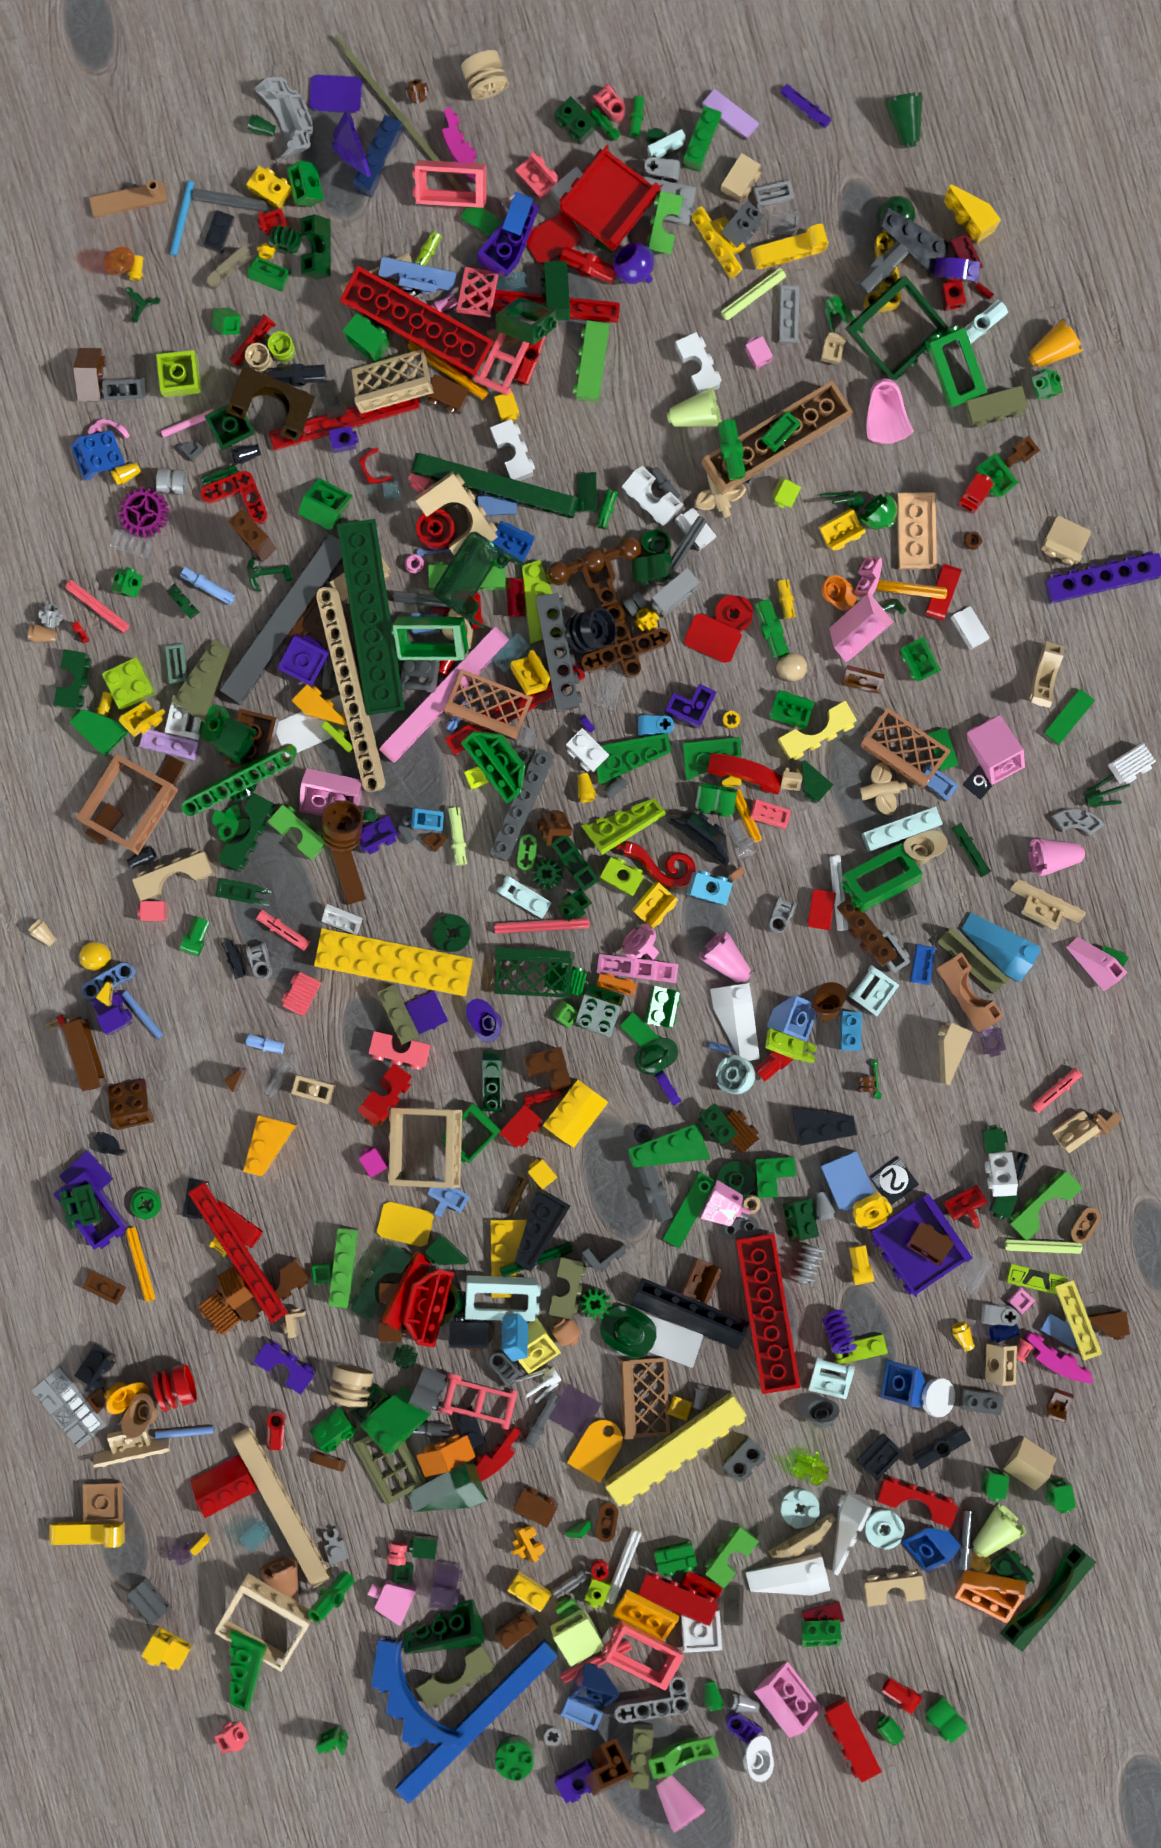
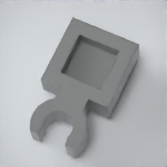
M337 1527L333 1528L334 1536H329L327 1530L323 1532L324 1538L329 1541L324 1547L330 1565L349 1559L344 1539L338 1540L337 1538L339 1534Z

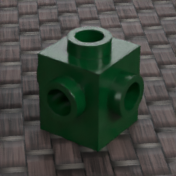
M580 888L573 894L569 892L561 898L563 902L557 907L569 922L573 918L578 920L585 915L586 912L584 910L592 902Z

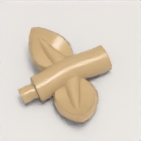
M707 475L710 489L702 490L698 493L694 503L695 508L710 510L717 506L718 511L723 513L724 518L730 517V502L740 499L744 495L746 487L740 484L724 495H721L710 476Z
M880 762L871 771L870 777L873 784L860 787L861 798L863 801L876 797L875 805L877 809L883 814L891 816L894 814L897 806L894 794H900L901 790H906L907 784L906 782L898 783V780L891 781L892 773L885 763Z

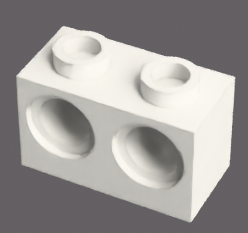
M1012 1152L989 1154L988 1161L985 1162V1172L989 1173L988 1188L992 1189L993 1197L1016 1195L1018 1181Z

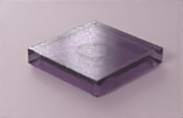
M568 1384L549 1418L578 1436L583 1437L602 1403Z

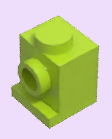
M592 1575L585 1594V1600L588 1601L587 1605L593 1608L603 1607L611 1587V1582L605 1579L602 1581L595 1580ZM594 1592H600V1597H595L593 1595Z

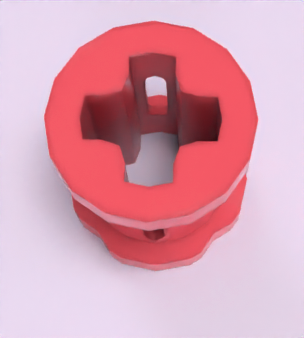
M1020 1338V1343L1017 1346V1359L1025 1363L1026 1357L1035 1347Z

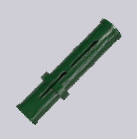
M962 822L952 827L951 830L960 842L959 846L963 847L980 878L990 873L991 870L972 841L974 839L968 835Z

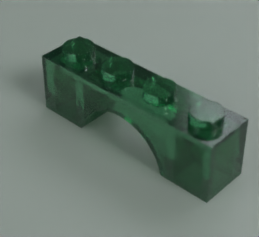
M395 1243L392 1246L388 1245L382 1253L385 1257L381 1263L377 1261L371 1270L374 1274L370 1279L366 1277L360 1286L363 1288L360 1295L356 1293L350 1301V1304H352L350 1310L370 1322L381 1305L376 1294V1286L379 1279L388 1273H402L413 1257L412 1254Z

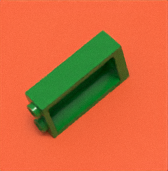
M953 325L947 328L945 333L941 334L938 332L929 336L930 339L926 340L925 344L947 406L955 407L967 400L987 393L965 327ZM954 340H958L974 384V386L958 393L942 350L945 344Z
M397 617L391 626V633L395 637V649L398 660H465L469 653L464 617ZM407 629H453L455 643H411L408 639Z
M900 844L844 873L841 886L852 897L853 905L863 913L921 882L923 873L913 858L905 852L903 844ZM897 859L905 871L903 874L868 892L862 890L856 879Z

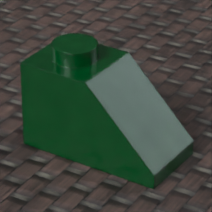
M804 760L800 764L801 773L803 774L802 791L805 793L804 797L809 802L818 803L834 784Z
M443 1234L425 1251L427 1254L426 1258L432 1264L460 1265L467 1264L470 1260Z

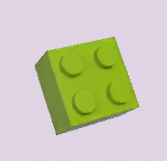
M195 350L156 354L160 392L164 398L202 393L198 356Z
M137 657L102 673L118 708L122 711L157 694L141 660Z

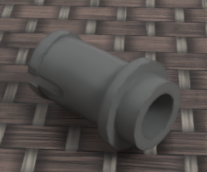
M620 775L616 777V780L604 792L613 799L623 788H627L628 782Z

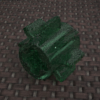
M404 1344L401 1348L396 1347L393 1360H396L398 1367L408 1369L410 1365L415 1366L418 1353H414L415 1349L411 1345Z

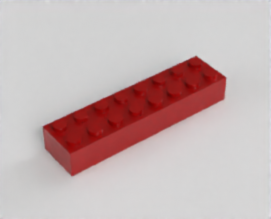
M357 266L340 298L341 304L361 315L364 314L375 323L473 377H476L494 343L491 339Z
M770 1232L736 1238L735 1242L761 1393L768 1394L801 1388L775 1234Z

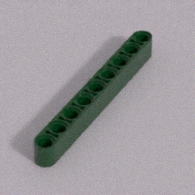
M415 453L410 471L414 475L439 481L453 471L455 475L459 474L465 482L463 487L467 490L470 489L477 493L562 517H575L579 499L574 496L422 453Z

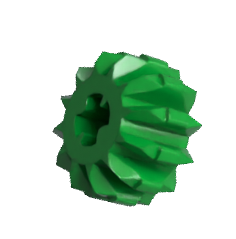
M595 1287V1293H592L591 1289L588 1288L589 1296L585 1293L581 1294L586 1300H579V1304L586 1306L580 1308V1311L588 1310L585 1314L586 1318L593 1314L592 1320H596V1314H599L600 1319H603L602 1311L605 1314H609V1310L605 1307L612 1306V1303L605 1301L611 1297L610 1295L603 1297L606 1292L604 1289L599 1294L598 1287ZM598 1299L601 1305L599 1307H591V1300L596 1301Z

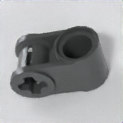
M499 1349L492 1351L489 1357L490 1365L505 1385L510 1387L511 1382L524 1374L504 1351ZM496 1355H500L504 1360L500 1364H495L493 1358Z

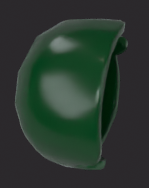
M658 528L651 531L647 530L642 536V548L649 556L667 554L671 548V539L666 532Z

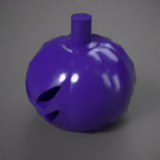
M633 242L626 244L617 252L614 258V272L626 284H637L643 280L646 283H650L653 279L650 274L655 264L654 254L650 248L641 243Z

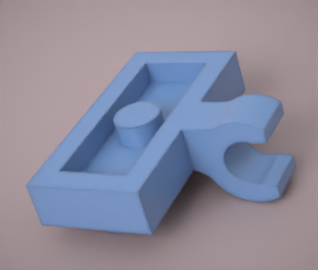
M437 1177L435 1179V1181H443ZM431 1187L427 1193L440 1201L434 1212L439 1217L442 1216L447 1206L461 1213L470 1197L457 1188Z

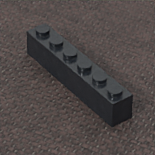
M643 1277L631 1303L632 1306L737 1350L744 1340L749 1326V1322Z

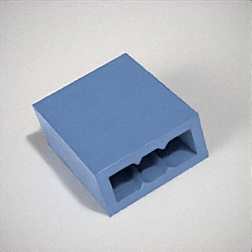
M854 1150L819 1165L838 1209L843 1208V1211L853 1207V1203L861 1201L874 1193L857 1151Z

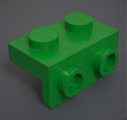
M994 453L975 468L978 474H985L994 482L989 491L993 497L997 496L1000 498L1020 483L997 453Z
M925 636L900 648V656L905 663L907 662L910 668L909 674L916 682L922 681L941 671Z
M778 690L769 718L806 729L815 702L806 697L791 694L788 691Z
M339 1407L310 1429L309 1432L319 1448L329 1453L336 1450L338 1445L344 1440L350 1439L357 1431V1428L350 1422L343 1409Z

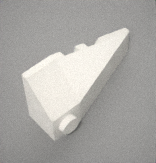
M846 1491L845 1495H841L838 1501L839 1509L832 1568L835 1575H838L849 1554L847 1549L854 1546L857 1536L856 1532L863 1529L872 1509L867 1500Z
M820 1552L746 1571L751 1592L815 1595L830 1591Z

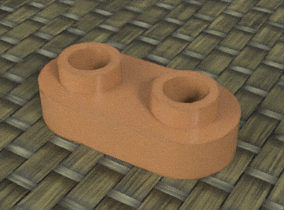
M1087 1207L1081 1211L1070 1229V1237L1073 1241L1085 1243L1089 1240L1101 1219L1097 1209ZM1089 1213L1093 1215L1091 1220H1087V1214ZM1082 1230V1235L1078 1237L1076 1232Z

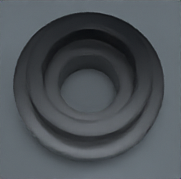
M639 1125L634 1130V1138L641 1144L650 1141L653 1137V1131L648 1125ZM642 1130L647 1132V1136L644 1138L640 1137Z

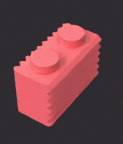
M299 972V974L295 973L290 983L293 986L290 992H285L282 998L284 1002L282 1006L301 1016H305L322 982L303 972Z

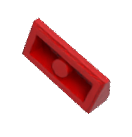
M813 889L808 927L830 931L836 898L835 892Z

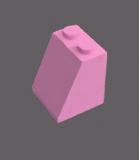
M1001 715L992 717L986 723L979 727L975 726L967 732L968 743L991 785L1025 768L1024 749Z

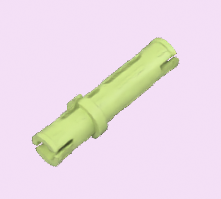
M460 807L449 808L453 843L451 849L454 851L455 866L467 865L465 847L467 846L463 838Z

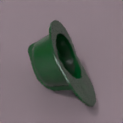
M669 1038L654 1040L637 1051L634 1059L636 1068L641 1073L648 1075L661 1072L675 1062L678 1056L677 1045Z
M452 1283L441 1327L446 1325L453 1315L461 1313L465 1307L466 1292L457 1289Z

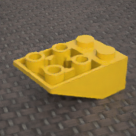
M952 184L949 185L944 196V203L949 210L952 209L955 213L956 221L959 225L964 226L971 241L973 240L977 244L995 232L1001 219L992 206Z

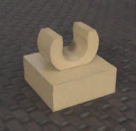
M786 768L782 776L781 789L800 791L803 774L800 773L799 769L794 773L789 772V768Z

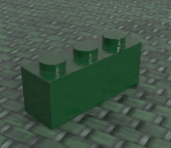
M567 261L544 262V269H540L541 281H544V285H541V295L545 297V302H542V305L556 310L557 321L570 320Z

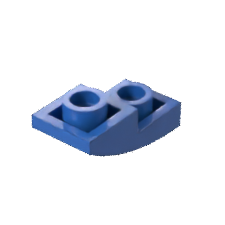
M515 191L502 229L520 235L533 198Z

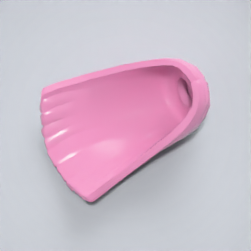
M884 378L876 381L870 390L867 413V437L875 443L892 444L907 438L914 430L908 420L898 385L893 380Z

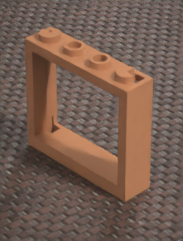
M116 753L115 757L109 761L105 773L99 777L95 789L89 793L87 802L79 809L76 819L138 855L178 789L173 784ZM123 765L162 786L129 841L90 820Z

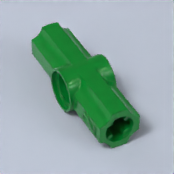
M728 419L719 422L721 454L726 462L729 480L735 481L745 478L746 471L742 458L743 446L741 440L738 439L735 420Z
M770 599L754 604L761 623L760 628L763 637L768 642L773 658H779L788 654L789 650L783 636V628L779 618L775 615Z
M342 1571L329 1587L323 1586L319 1591L318 1600L307 1611L308 1617L314 1623L319 1624L333 1607L339 1608L343 1603L344 1594L355 1582L354 1577L349 1572Z

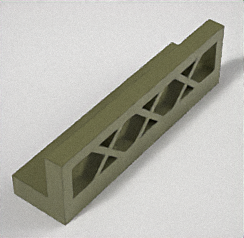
M949 928L936 942L952 957L962 952L972 967L970 973L993 994L1003 984L1008 982L1009 978L953 928Z

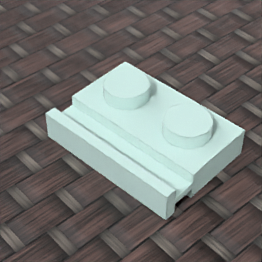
M681 129L649 145L647 151L648 158H660L683 146L685 142L683 130Z

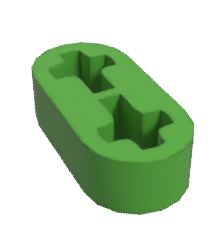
M530 834L524 835L519 844L517 864L524 871L532 869L535 863L537 840ZM527 838H531V841L534 842V845H530L529 851H526V845L523 844V841H527ZM525 854H529L528 860L531 861V864H528L527 867H523V863H520L521 860H524Z

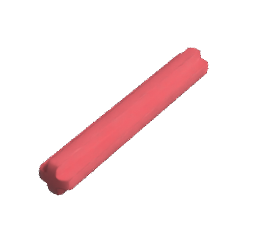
M70 580L66 584L65 588L121 632L125 633L130 625L74 581Z
M628 1640L619 1643L616 1648L617 1651L623 1654L632 1649ZM603 1652L561 1672L562 1681L567 1683L575 1679L579 1669L585 1664L593 1663L599 1667L607 1663L602 1655Z

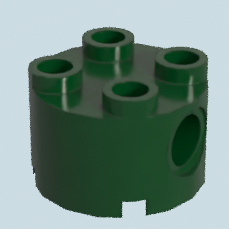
M228 718L223 725L224 730L222 734L215 738L214 745L217 746V753L236 763H240L239 759H245L254 743V740L251 738L252 735L256 736V729L236 719L231 720Z

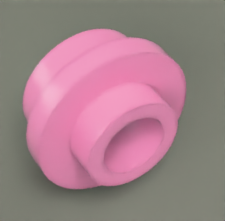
M412 554L406 558L405 567L410 573H419L424 568V560L421 556ZM417 561L418 566L412 567L411 563Z

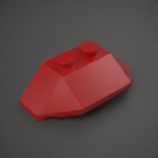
M436 1269L411 1285L402 1322L417 1345L435 1348L454 1276L452 1271Z

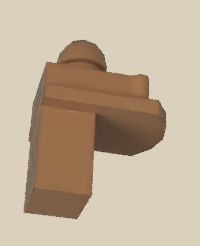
M1093 1112L1091 1115L1093 1119L1091 1121L1100 1130L1093 1137L1108 1134L1122 1120V1117L1117 1112H1113L1104 1119L1099 1113Z

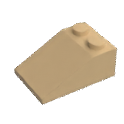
M946 1022L945 1025H941L938 1031L940 1036L938 1040L940 1083L950 1085L973 1033L954 1023Z

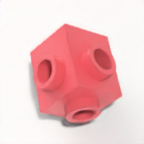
M232 1721L223 1725V1730L214 1736L222 1754L242 1749L244 1747L243 1743L250 1739L245 1726L241 1722L233 1723Z

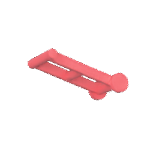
M499 333L481 374L476 375L474 382L509 395L511 392L509 386L529 343L523 341L517 356L514 357L499 351L506 334ZM495 357L512 364L503 385L486 378Z
M447 1373L446 1378L449 1379L445 1399L442 1408L438 1407L437 1412L445 1415H452L455 1412L502 1424V1429H509L517 1391L510 1390V1393L483 1387L461 1381V1376ZM456 1385L478 1390L473 1412L451 1406ZM486 1392L508 1398L503 1420L481 1414Z

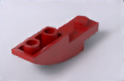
M515 1425L513 1428L509 1427L503 1435L505 1438L501 1444L497 1443L491 1451L493 1455L486 1451L484 1455L479 1454L475 1459L474 1463L481 1482L499 1471L516 1453V1449L511 1445L521 1433V1429Z

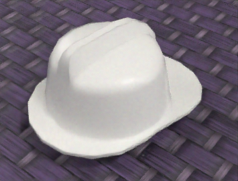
M765 1736L755 1737L748 1745L743 1757L745 1769L749 1772L751 1778L758 1782L766 1781L771 1776L774 1768L771 1744Z

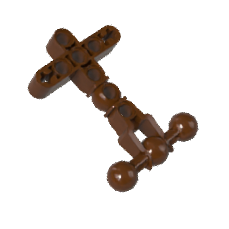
M626 536L621 539L617 547L609 550L605 547L601 551L590 549L584 553L583 557L578 556L575 562L565 564L557 561L547 567L546 578L551 584L557 586L565 584L570 575L582 571L587 588L595 592L601 608L618 612L619 616L614 619L616 627L622 628L625 631V635L623 637L616 636L614 645L586 654L582 658L581 666L587 673H593L621 663L625 675L629 678H635L641 671L638 656L664 648L670 642L671 634L664 628L631 638L629 630L625 625V610L618 604V600H615L613 588L615 573L610 561L620 557L626 560L638 558L642 551V544L636 537ZM606 566L609 579L593 584L589 572L597 573ZM608 592L612 595V599L604 601L601 595ZM659 634L666 636L665 642L657 640L655 641L656 646H653L651 636H653V640L659 638ZM641 640H647L649 647L642 649L638 643ZM623 646H628L631 649V653L623 655L620 649ZM606 652L611 653L613 660L610 662L605 661L602 657L603 654ZM599 655V660L602 665H599V662L593 663L592 668H590L589 665L585 666V664L587 663V659H590V661L597 660L596 656ZM635 664L638 670L635 673H630L627 670V666Z

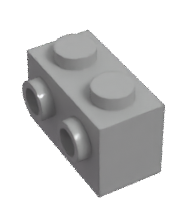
M887 930L882 935L897 953V957L887 963L886 966L891 973H896L910 963L908 959L910 956L904 948H900L897 943L899 940L895 934Z

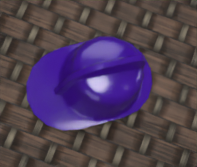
M483 999L471 1000L466 1007V1016L476 1035L483 1042L495 1041L499 1037L502 1028L501 1016Z

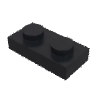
M216 210L203 246L222 253L235 217Z
M473 1406L464 1408L463 1410L473 1412L474 1408ZM454 1412L461 1435L468 1436L472 1448L484 1444L485 1440L477 1418Z

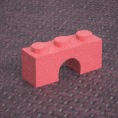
M374 1031L369 1054L373 1055V1059L383 1061L384 1058L392 1059L391 1063L402 1065L405 1062L410 1064V1068L421 1070V1067H426L431 1044L411 1040L408 1051L399 1053L393 1048V1035Z

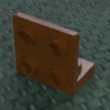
M145 1079L108 1087L110 1119L116 1130L154 1122V1116L148 1104Z

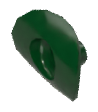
M619 1305L611 1308L609 1314L603 1316L600 1325L601 1338L605 1344L628 1358L638 1359L646 1355L653 1348L657 1338L656 1326L646 1314L628 1305Z

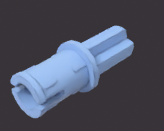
M248 1035L246 1039L247 1046L263 1049V1052L266 1050L279 1054L283 1053L285 1043L268 1039L269 1037L262 1038L254 1035Z

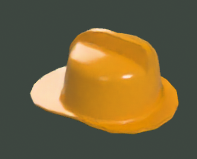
M124 1382L113 1384L104 1393L107 1400V1411L111 1414H118L127 1410L134 1396L139 1393L149 1394L148 1386L141 1382L129 1385Z

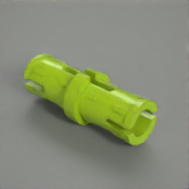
M431 231L426 243L421 246V252L414 263L426 265L430 257L434 256V250L442 238L439 233L435 234V231Z

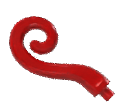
M626 840L625 844L620 843L616 850L623 851L624 856L640 861L657 882L667 887L679 888L686 886L690 882L692 872H696L693 859L682 852L673 853L666 860V870L672 875H677L679 872L674 867L675 861H683L686 865V872L682 877L672 878L659 870L649 853L642 846Z

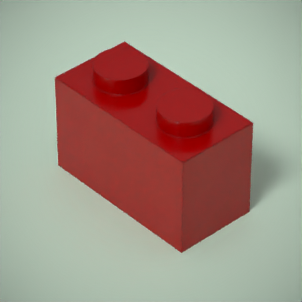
M525 1104L499 1133L515 1148L518 1146L522 1148L529 1141L527 1136L531 1132L536 1133L540 1129L542 1118Z

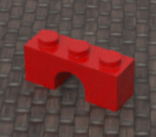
M977 473L957 505L974 514L983 503L994 482L991 481L989 476Z
M393 1063L379 1083L386 1089L388 1095L380 1096L372 1091L357 1112L375 1125L380 1120L384 1122L390 1114L387 1110L391 1106L394 1108L401 1099L398 1097L401 1092L405 1094L410 1088L411 1084L409 1081L412 1076Z

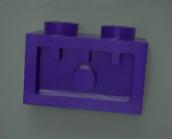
M386 816L362 829L360 845L365 854L368 852L371 855L380 850L379 846L383 844L389 846L397 841L396 838L399 835L390 817Z

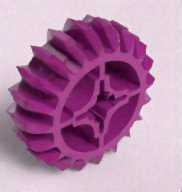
M140 487V492L133 488V495L127 492L126 495L129 498H121L125 504L118 505L123 510L118 512V516L122 517L119 522L124 524L123 529H129L128 533L130 535L135 533L137 538L142 534L144 539H147L148 533L154 537L153 531L155 530L161 533L159 527H166L163 520L169 521V517L165 514L170 513V510L166 508L168 506L167 501L163 502L165 497L163 495L158 496L157 490L152 493L151 487H148L146 492L144 487ZM142 499L141 504L133 506L136 501ZM150 499L157 503L158 513L150 510ZM143 509H145L148 512L146 515L144 514V516H142L139 513L143 511ZM129 512L137 515V526L131 523ZM148 520H155L151 525L145 526Z

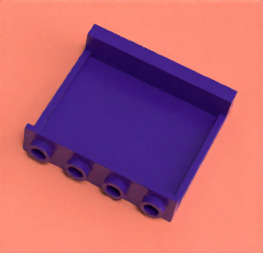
M925 1193L887 1219L885 1223L870 1231L872 1237H870L871 1241L876 1247H881L883 1250L881 1253L882 1257L887 1263L891 1262L894 1267L892 1269L897 1279L902 1278L905 1283L903 1288L908 1295L913 1294L914 1297H917L919 1292L963 1262L973 1259L928 1193ZM920 1222L930 1224L936 1232L947 1235L954 1242L945 1260L939 1267L905 1246Z

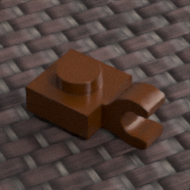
M1028 435L1012 448L1015 453L1005 463L1009 468L1020 459L1025 463L1036 455L1040 449Z

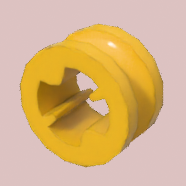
M735 711L725 713L722 720L724 726L729 729L737 727L740 723L739 714ZM728 715H730V717H732V715L736 717V723L734 725L732 723L731 725L727 723Z

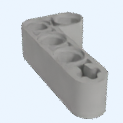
M675 1672L669 1683L670 1693L617 1702L614 1709L616 1720L620 1723H628L686 1713L690 1708L685 1676L680 1672ZM678 1679L683 1684L680 1687H675L673 1682ZM678 1699L686 1701L684 1706H677L675 1703ZM659 1702L667 1704L664 1709L656 1707ZM640 1705H645L648 1708L645 1712L637 1710ZM633 1706H634V1714H632V1710H631V1707H633ZM622 1708H624L626 1711L625 1715H622L621 1713Z

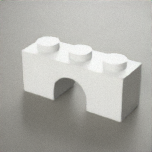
M696 332L676 341L675 348L682 363L693 360L700 364V372L691 376V383L696 393L699 394L707 389L713 388L714 391L719 389L722 380L719 372L714 371L712 367L714 362L711 355L705 352L704 348L706 345L702 336L699 337Z
M512 419L490 427L498 449L511 447L516 452L512 460L505 462L509 478L522 481L532 477V470L535 469L532 459H528L526 456L528 449L525 442H521L518 435L521 432L518 424H513Z
M641 466L632 473L622 487L630 497L637 500L640 506L653 516L656 522L664 526L673 519L684 504L671 492L662 498L655 497L651 491V485L656 478Z

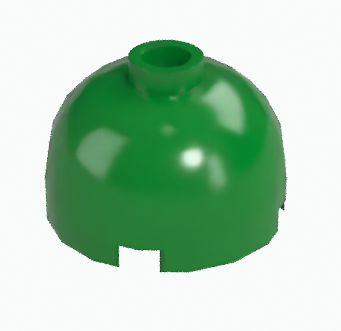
M885 492V496L879 494L865 506L867 511L864 515L861 512L859 519L870 529L880 530L885 527L888 529L895 523L894 519L897 515L898 507L891 495Z

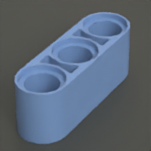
M120 963L84 984L82 994L87 999H95L104 986L107 976L113 978V989L131 980L136 974V969L130 963ZM125 966L130 969V974L127 977H124L121 973L122 968ZM92 985L96 987V994L94 996L88 993V989Z

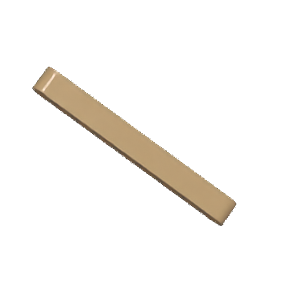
M247 1427L234 1434L232 1440L309 1583L315 1588L331 1579V1574L251 1427Z

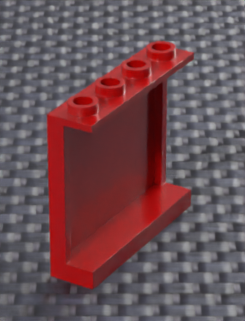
M606 145L603 150L599 149L593 163L586 165L582 172L584 174L580 179L577 177L571 185L572 189L569 193L565 192L559 201L561 202L560 210L615 251L654 202L656 194H660L662 186L656 182L653 185L611 154L608 151L609 146Z

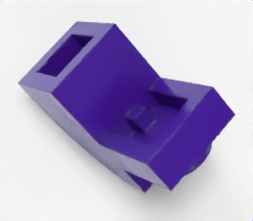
M936 258L934 277L978 282L980 262L963 258Z

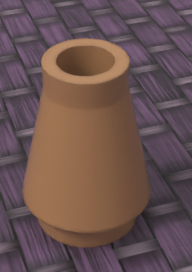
M38 624L30 625L28 640H32V642H55L57 631Z

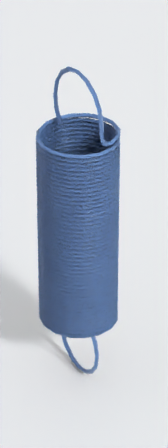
M711 1041L710 1049L729 1054L730 1046Z

